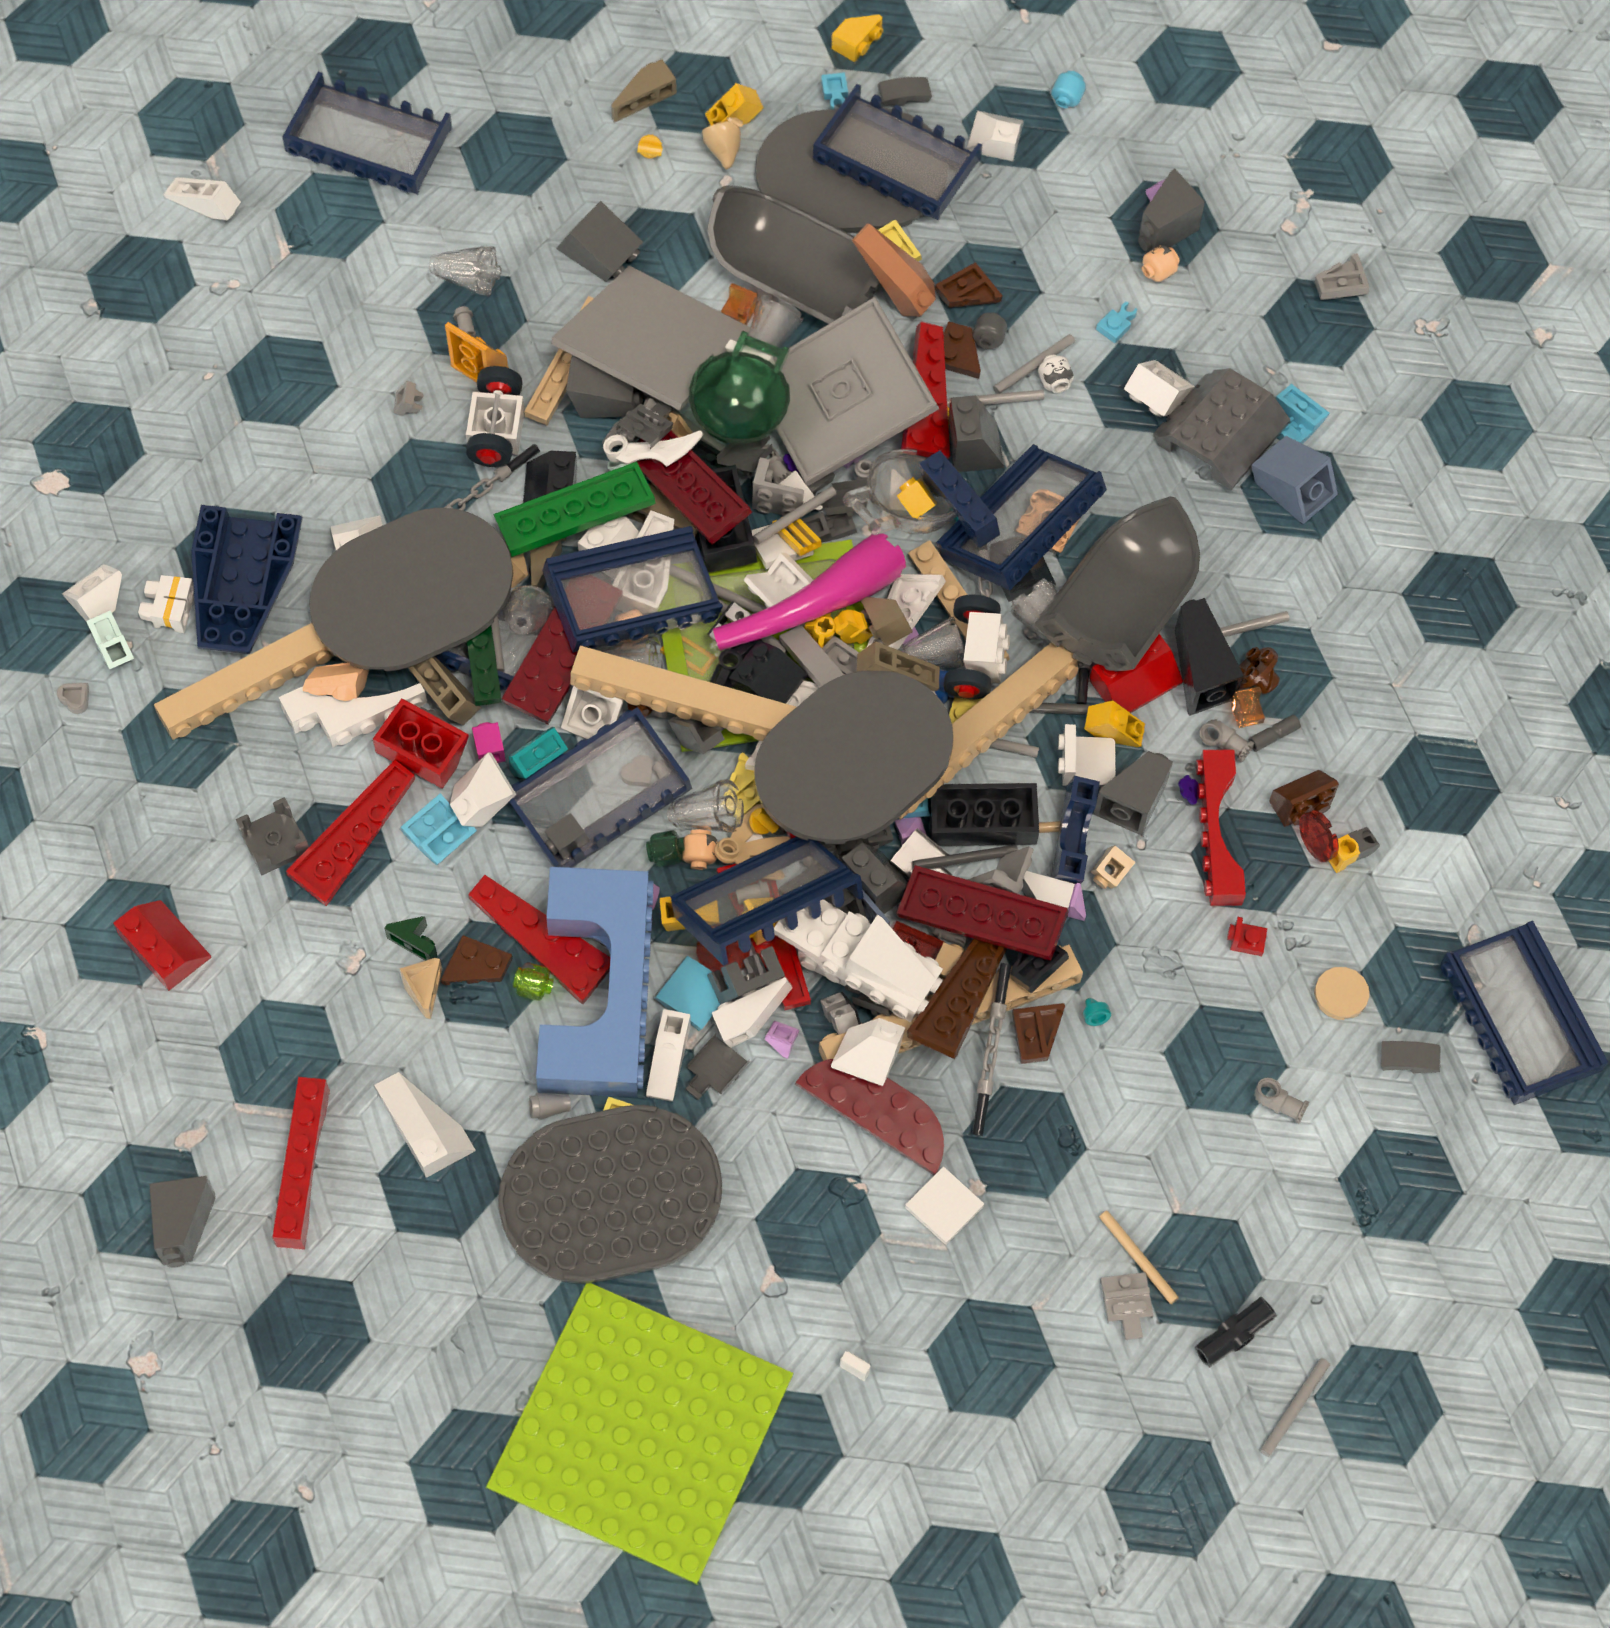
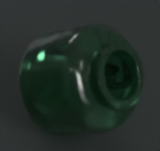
M674 830L652 834L650 841L646 842L649 861L654 862L658 867L679 864L682 861V853L685 850L684 837L679 838L678 833Z

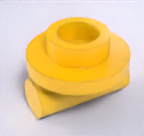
M655 135L643 136L638 142L637 153L646 158L661 156V140Z
M757 808L751 813L749 819L750 827L756 834L775 833L779 829V825L771 819L764 808Z

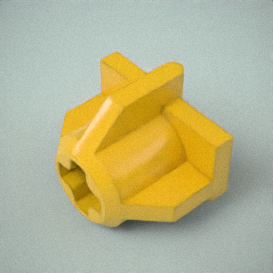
M846 609L839 612L834 618L836 634L840 635V639L847 644L855 642L863 644L873 636L868 629L865 616L861 612Z
M831 613L806 622L804 629L821 648L833 638L836 632L834 619L830 617Z

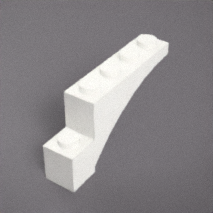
M421 683L390 694L354 698L349 701L338 700L332 696L311 694L303 691V686L279 697L282 710L295 734L300 731H308L315 724L320 723L332 747L345 745L352 738L360 734H368L374 731L377 726L384 724L401 698L419 708L427 703L425 690Z

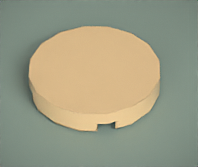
M1334 967L1326 970L1319 977L1314 989V995L1317 1005L1323 1013L1337 1020H1345V1018L1357 1017L1365 1009L1369 999V986L1364 977L1357 971L1347 967Z

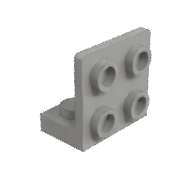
M760 457L753 481L752 509H757L762 513L771 512L785 516L803 504L804 490L771 483L774 470H770V459Z
M1028 846L1006 854L1000 858L995 870L967 880L1018 894L1024 884L1022 880L1025 872L1032 863L1031 856L1034 849Z

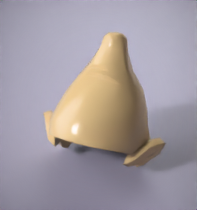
M728 117V122L717 123L702 130L704 143L719 159L725 169H730L733 166L740 148V127L743 126V121L736 117Z

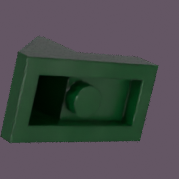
M425 916L389 923L385 926L384 930L387 939L424 961L438 957L435 943L430 938L422 935L427 927Z

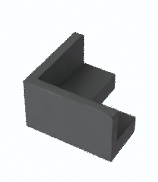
M677 715L668 721L684 748L704 754L725 740L721 733L725 728L717 725L710 727L701 721L694 719L686 720Z

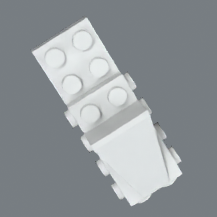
M823 899L820 900L821 915L818 918L814 919L809 914L808 907L797 912L798 926L794 930H790L786 926L785 918L779 920L775 925V935L817 960V965L825 972L838 977L852 989L859 990L873 1002L883 1005L897 1017L908 1022L912 1021L916 1013L919 1015L920 1012L924 1011L929 1001L925 1000L929 992L935 993L943 981L939 978L943 969L939 967L938 962L930 957H923L918 954L915 948L903 942L879 915L870 924L869 920L863 915L853 914L850 911L846 914Z

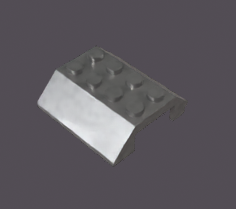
M1231 368L1219 369L1205 374L1196 385V389L1190 391L1181 402L1182 405H1178L1167 417V422H1163L1153 433V436L1158 440V445L1168 452L1173 450L1174 443L1212 466L1211 478L1232 490L1250 470L1251 465L1263 455L1288 426L1291 419L1271 392Z

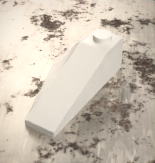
M399 1072L374 1085L426 1178L475 1152V1148L463 1127Z

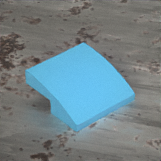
M1290 384L1276 396V400L1291 419L1288 426L1277 438L1281 440L1288 436L1303 444L1320 427L1330 413L1293 384Z
M441 793L400 827L405 836L436 865L477 831L473 826L461 825L450 803Z
M689 956L684 958L654 997L668 1010L690 1014L691 1025L698 1031L703 1029L713 1016L712 1012L716 1011L718 1006H720L707 976L712 971Z

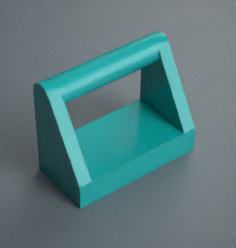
M550 727L509 756V769L513 776L526 779L567 751L568 748L555 727Z

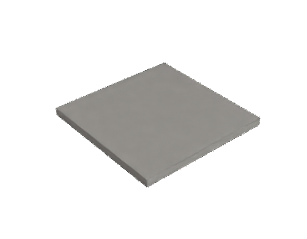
M628 266L552 337L551 344L677 410H681L731 360L725 348L729 340L731 339L738 343L740 341L748 343L754 336L755 330Z
M876 297L776 355L773 360L779 372L761 400L807 486H810L939 409Z

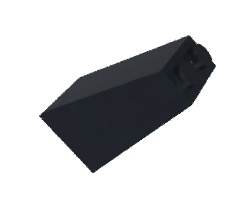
M1205 598L1189 600L1180 607L1174 631L1186 707L1189 716L1236 700L1244 675Z

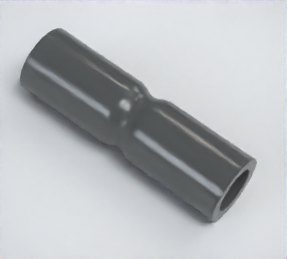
M1293 714L1274 724L1271 728H1267L1250 737L1248 741L1254 742L1252 749L1257 752L1274 743L1277 739H1281L1300 729V721Z

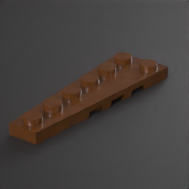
M973 939L931 997L924 1011L920 1012L907 1030V1038L955 1059L1007 948Z

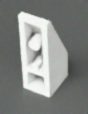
M176 177L163 194L165 198L212 219L228 220L234 215L235 210L241 203L225 181Z

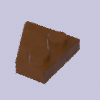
M976 262L935 284V291L948 307L990 304L1002 301L1003 295Z
M948 321L943 334L945 370L979 379L981 369L972 328Z
M463 935L441 978V983L450 985V982L467 981V984L479 983L481 981L502 982L513 959L512 954Z
M1064 1003L1012 1010L1021 1064L1048 1061L1065 1009Z

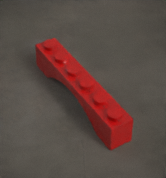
M1203 750L1200 759L1196 760V775L1201 776V783H1198L1197 795L1198 799H1202L1203 807L1199 809V821L1204 823L1205 830L1201 832V846L1206 847V856H1203V871L1208 872V880H1205L1204 884L1205 896H1209L1210 906H1242L1246 896L1244 870L1235 862L1227 850L1219 826L1220 803L1225 793L1233 785L1236 776L1235 751Z
M298 1077L272 1236L277 1247L305 1250L314 1164L330 1093L326 1079Z

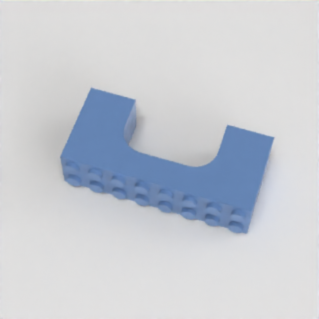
M550 867L547 905L548 935L596 939L608 949L611 959L608 1005L599 1020L587 1026L540 1024L536 1072L538 1093L637 1097V1090L643 1089L644 1065H639V1062H644L645 1038H640V1036H646L647 1012L642 1011V1009L647 1010L648 985H643V983H649V959H645V957H650L651 933H646V931L652 930V907L648 906H653L654 881H648V871Z

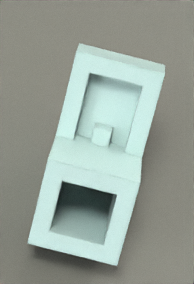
M111 610L86 621L108 669L134 659Z

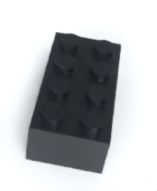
M736 465L712 469L744 501ZM748 516L714 544H711L698 531L708 573L757 563L755 544Z
M1037 783L943 784L929 798L930 839L938 846L1037 845L1039 836Z

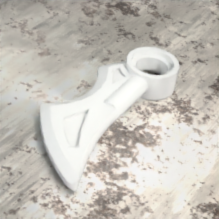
M697 431L683 437L659 441L651 449V444L648 442L628 443L626 437L617 434L605 440L603 449L607 458L612 462L631 464L642 459H655L667 467L690 451L701 439L703 433L702 431ZM623 445L620 451H611L614 446Z

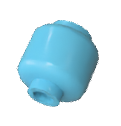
M1075 71L1061 73L1057 77L1051 92L1052 97L1056 100V104L1062 108L1077 106L1086 90L1084 78Z

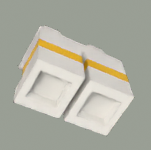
M161 575L160 581H147L144 592L145 596L155 598L154 603L142 602L138 611L140 619L152 621L154 628L165 626L173 628L174 632L185 634L190 615L189 611H191L194 600L192 578Z

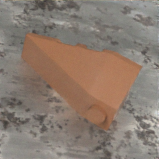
M866 224L852 239L901 315L922 316L936 300L935 283L923 265L871 224Z

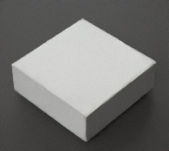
M848 1351L844 1353L840 1361V1367L865 1382L870 1373V1364Z

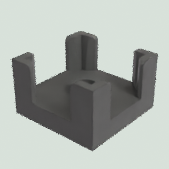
M285 797L273 802L275 812L251 822L248 814L236 819L239 831L261 876L297 860L309 848L302 830H299Z
M772 946L760 951L768 972H766L759 954L756 953L743 960L748 972L746 976H743L737 962L721 968L724 978L720 970L707 975L720 1005L785 976Z

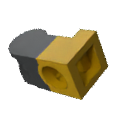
M1365 827L1332 841L1324 855L1335 872L1339 873L1346 869L1348 865L1374 853L1380 847V844L1370 829Z

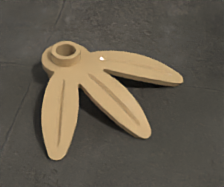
M757 804L739 821L731 838H723L715 845L714 854L717 859L724 863L735 862L739 864L791 838L778 836L747 842L755 833L750 827V815L755 809L763 808L762 804ZM779 871L764 878V880L782 881L785 876Z

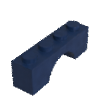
M940 450L919 463L923 481L936 497L942 496L949 503L958 516L965 532L978 548L1000 535L995 515Z
M1074 775L1066 786L1051 878L1073 884H1081L1084 881L1088 855H1086V838L1090 820L1097 803L1100 781Z

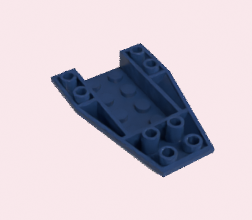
M201 505L191 549L198 649L243 654L251 653L294 565L303 520L302 515L277 513L274 522L230 517L226 507Z

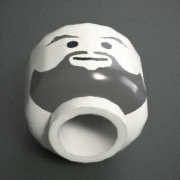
M1049 355L1044 358L1038 368L1044 388L1054 393L1066 391L1074 379L1069 361L1063 356Z

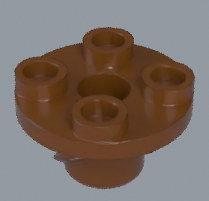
M1254 647L1246 653V659L1239 665L1244 675L1240 689L1254 685L1261 694H1267L1273 691L1280 682L1279 676L1273 669L1277 663L1278 654L1271 647L1262 649Z

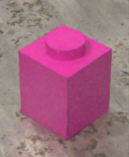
M485 722L477 727H472L478 760L482 759L488 752H491L497 763L505 762V753L498 722Z

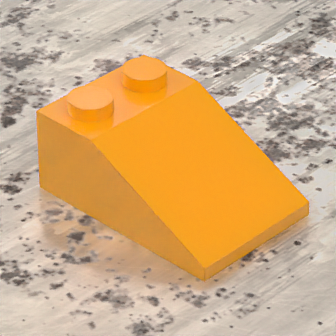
M447 322L445 329L452 368L476 383L479 372L486 367L502 366L508 368L507 357L501 350L491 348L480 337H474Z

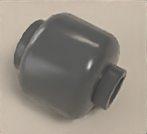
M992 312L979 316L973 330V339L976 344L985 349H996L1001 346L1007 332L1006 321L999 314Z

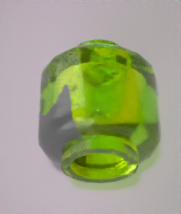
M526 962L522 967H517L512 988H516V994L520 997L540 1001L545 994L550 995L554 979L549 978L550 971L547 967Z

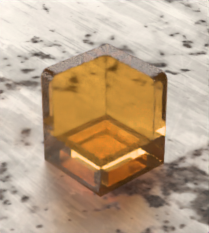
M731 283L729 286V298L721 313L748 325L758 307V293Z
M1260 687L1235 692L1231 707L1238 728L1264 723L1265 717L1259 702L1261 695Z

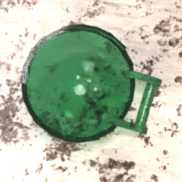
M742 331L733 352H724L717 356L712 354L700 364L692 377L689 387L690 407L700 427L711 437L732 445H747L759 442L770 436L782 423L790 403L789 383H787L784 374L781 372L790 348L785 346L779 348L749 336L748 332ZM745 345L777 357L775 365L758 355L742 352Z

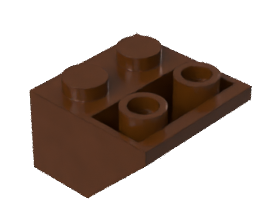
M1317 770L1274 789L1269 802L1284 827L1291 824L1299 825L1308 816L1315 813L1321 815L1331 808L1339 783L1333 777L1321 770Z

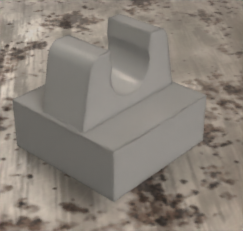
M406 381L396 391L394 413L403 416L406 412L417 414L422 409L421 405L414 402V400L419 402L424 396L422 392L415 389V383Z

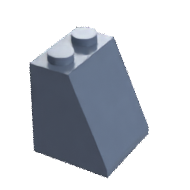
M1288 436L1282 438L1251 465L1255 483L1302 524L1307 522L1338 495L1330 457Z

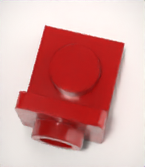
M1238 916L1235 925L1230 924L1227 940L1232 941L1230 950L1262 956L1268 928L1242 923L1243 917Z

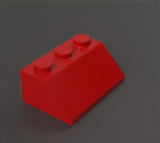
M1158 634L1135 669L1113 671L1106 670L1104 665L1096 664L1092 667L1089 680L1105 702L1113 700L1130 713L1183 683L1172 650L1160 634Z
M401 698L374 736L373 743L377 754L392 762L394 760L398 761L410 772L443 789L458 767L469 734Z
M161 900L134 906L113 922L118 935L168 991L212 958L208 951Z

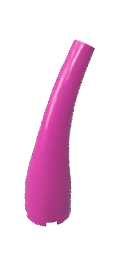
M884 533L871 534L843 554L815 580L793 595L750 616L713 628L719 650L722 651L777 634L855 604L866 597H871L902 576L901 572L906 568V561L899 545L894 547L887 541L888 535Z

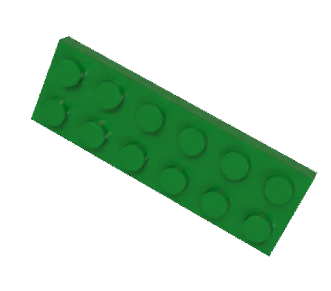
M636 461L493 515L511 557L649 507L656 504Z

